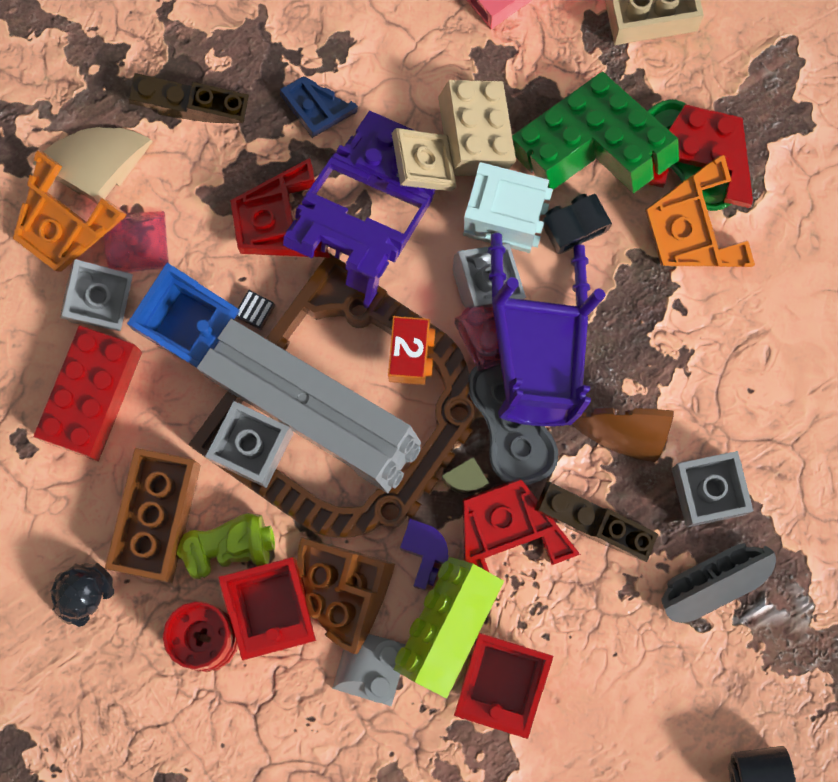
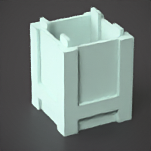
M480 162L464 216L463 236L491 243V234L500 233L502 234L503 244H510L511 249L530 253L532 246L538 248L541 236L535 234H541L544 222L539 221L540 215H545L548 211L549 204L544 203V201H550L553 191L552 188H548L549 180Z

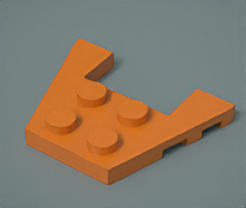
M37 150L33 160L36 161L33 176H29L27 183L30 189L26 203H22L13 239L54 271L62 272L74 259H77L123 220L127 214L107 199L101 198L88 221L83 220L48 193L50 186L63 166L44 152Z
M724 155L712 160L645 209L661 266H755L748 240L718 249L702 190L731 181Z

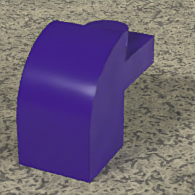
M410 519L400 550L422 557L413 586L426 591L427 585H434L439 571L438 568L434 567L435 562L443 564L448 561V547L442 534L434 527Z

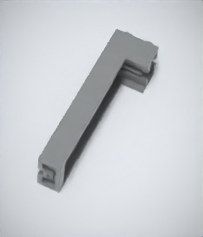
M232 318L218 337L220 341L214 350L210 348L197 367L206 378L270 418L289 426L293 432L345 463L358 476L387 494L391 488H396L400 484L404 476V472L400 470L406 462H413L421 450V441L411 425Z

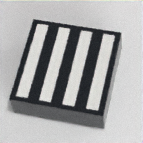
M248 290L238 307L240 311L236 318L262 330L275 304Z

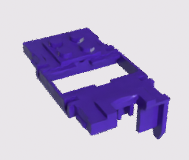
M370 110L356 129L355 135L350 137L345 146L339 145L337 152L332 155L302 199V205L300 204L296 208L295 218L298 220L294 219L286 231L283 240V246L310 258H313L314 250L320 241L322 242V252H325L327 247L336 250L335 257L338 259L342 253L348 255L349 258L346 261V269L348 270L346 285L365 294L364 308L369 307L377 294L380 277L389 265L388 260L396 262L435 194V189L400 185L392 132L396 128L413 129ZM332 170H335L416 206L419 210L403 234L368 217L365 221L351 216L347 214L348 208L316 194Z

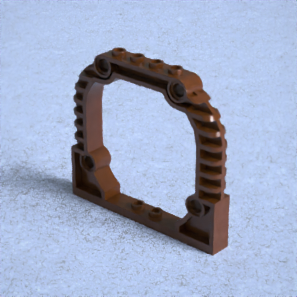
M330 253V258H325L266 339L286 351L290 344L288 339L307 314L316 320L336 316L346 317L347 322L355 328H364L372 323L392 335L393 316L422 317L389 296L387 291L379 285L377 294L369 307L366 308V312L361 316L353 315L351 311L355 306H364L365 294L346 285L348 274L346 263ZM430 323V328L435 329L434 347H428L427 358H433V367L438 371L445 387L436 403L435 419L438 426L420 450L417 458L404 473L400 484L396 488H391L388 494L381 489H377L367 499L363 507H337L320 500L277 469L267 488L221 466L218 467L302 526L323 536L350 538L369 533L381 525L393 529L399 527L407 516L410 519L415 516L422 505L418 502L424 492L430 494L439 480L435 477L441 467L445 469L449 467L456 456L452 451L459 442L463 445L473 431L470 425L474 419V406L468 399L470 381L468 382L469 370L466 360L457 344L446 333ZM229 391L226 392L188 444L203 457L206 456L233 401L240 404L243 402V400ZM456 407H462L467 411L468 415L462 420H456L451 416V411ZM389 504L395 505L399 509L398 516L392 520H387L382 516L383 508Z

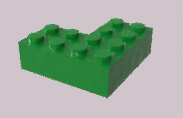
M603 71L512 135L516 158L531 173L534 171V176L548 179V188L553 190L597 159L634 194L654 179L652 154L655 172L658 175L679 161L678 138Z

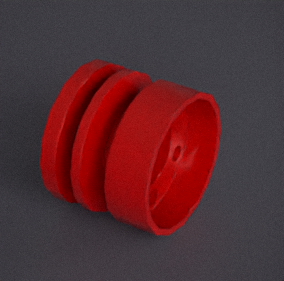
M195 601L183 604L172 612L165 623L163 632L165 650L172 661L184 668L202 672L219 670L228 664L237 652L238 644L229 614L209 603ZM201 634L211 637L210 642L207 643L199 640Z

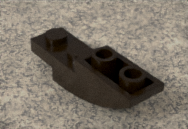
M135 73L129 104L158 110L159 115L173 118L233 124L244 123L249 95L192 82V86Z
M546 482L534 509L574 532L644 562L648 561L658 537V533L608 508H602L551 482Z

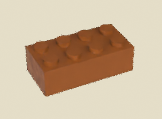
M134 449L105 569L173 584L179 559L177 549L180 540L185 534L201 467L198 462L193 459L144 449Z

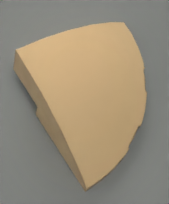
M95 127L80 130L53 143L43 152L63 166L55 178L79 195L83 194L98 204L101 198L105 199L115 185L121 186L153 141L132 130Z

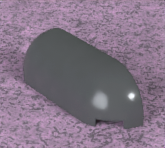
M746 543L738 544L676 575L668 581V588L661 599L665 613L672 621L679 623L691 622L755 590L772 574L776 564L775 552L767 546L758 548L746 547Z

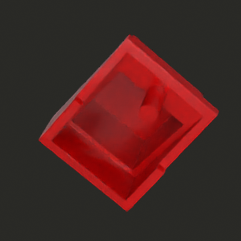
M291 557L218 577L242 661L316 641L295 558Z
M479 633L454 716L528 739L554 656Z

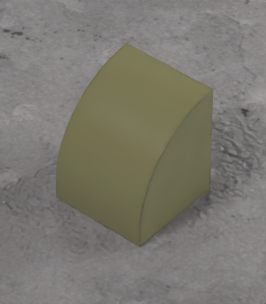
M474 457L442 475L444 484L451 490L461 494L478 493L489 486L488 480Z

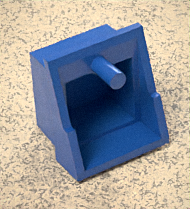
M166 263L127 324L136 333L197 368L210 348L214 350L220 341L218 339L219 335L230 319L234 320L240 310L174 266Z

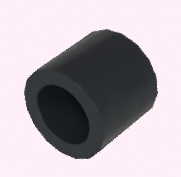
M784 746L739 751L731 754V763L728 765L730 782H796L793 765L789 753Z

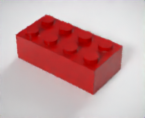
M79 325L33 437L49 445L99 462L142 351L133 343Z

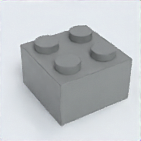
M233 401L205 457L212 463L267 488L294 433L289 426Z
M738 451L677 463L671 468L686 527L744 516L753 512Z

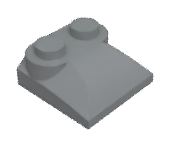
M503 244L506 248V252L503 254V272L506 273L504 284L510 277L516 278L519 282V286L509 298L524 300L526 295L510 244ZM489 247L458 251L453 258L452 270L462 304L471 312H481L487 307H493L492 281L488 279V275L491 273Z
M74 259L67 281L60 318L67 319L75 324L84 323L121 331L133 274Z
M368 634L358 654H353L343 649L332 689L392 706L401 675L393 670L396 665L395 658L398 651L405 647L406 644Z

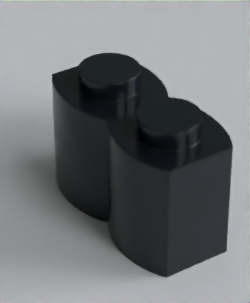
M581 194L571 201L572 205L564 208L556 206L546 212V217L543 219V228L557 254L567 252L573 249L575 245L592 240L609 231L612 222L596 194L589 196Z

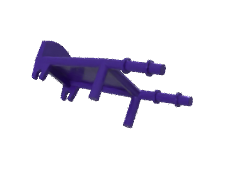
M491 234V246L488 248V253L491 255V273L488 275V279L492 281V306L506 399L498 411L499 418L531 426L571 425L582 415L591 402V398L586 397V394L590 391V386L583 385L588 315L605 298L606 294L604 290L598 288L588 297L587 291L590 290V285L587 283L586 265L589 263V259L585 255L584 245L578 244L573 247L574 258L571 259V264L574 266L575 284L572 286V290L576 292V306L509 298L519 286V282L516 278L510 277L504 284L506 273L503 272V254L506 252V248L503 246L502 234Z

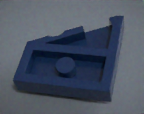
M305 76L280 89V96L312 138L355 114L358 109L356 103L352 101L347 103L335 97V92L326 87L318 86L316 82Z

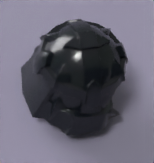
M99 563L74 564L71 568L59 573L55 577V582L49 591L53 603L52 611L68 625L84 626L90 619L89 615L97 611L102 595L103 599L106 600L114 595V588L112 587L113 578Z

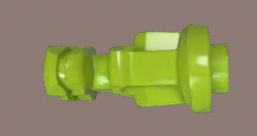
M247 513L209 531H188L180 540L177 555L179 559L183 560L187 572L194 579L205 578L210 574V559L217 557L218 563L222 567H228L232 562L252 561L256 566H261L269 563V551L275 550L274 532L271 525L265 526L262 515Z

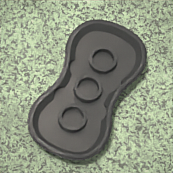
M500 356L487 359L476 365L468 379V382L470 381L469 395L475 406L484 416L489 428V456L493 470L507 483L520 478L525 485L547 478L554 472L558 462V448L554 438L545 426L518 424L499 418L498 411L506 399Z

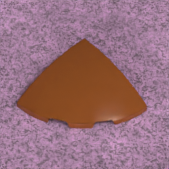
M598 408L594 409L590 417H586V412H583L571 425L591 440L614 452L635 459L656 462L667 441L674 411L634 408L633 410L625 411V415H619L618 409Z
M301 537L297 565L300 577L303 579L309 614L312 618L319 621L326 630L325 636L344 650L358 654L381 608L395 563Z

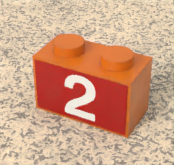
M393 316L388 368L389 382L425 385L426 376L432 377L433 358L427 357L428 347H434L435 329L430 328V319Z

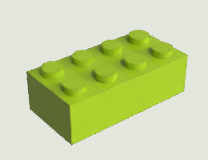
M449 557L448 561L442 564L438 572L439 579L434 589L430 590L424 600L425 607L420 617L412 623L409 631L410 637L405 647L398 651L395 658L396 665L393 669L411 681L446 699L504 583V580L477 565L453 557Z

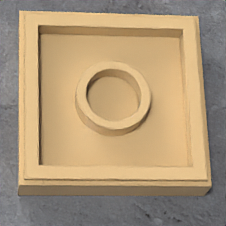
M396 128L392 132L400 185L451 192L457 187L447 135Z

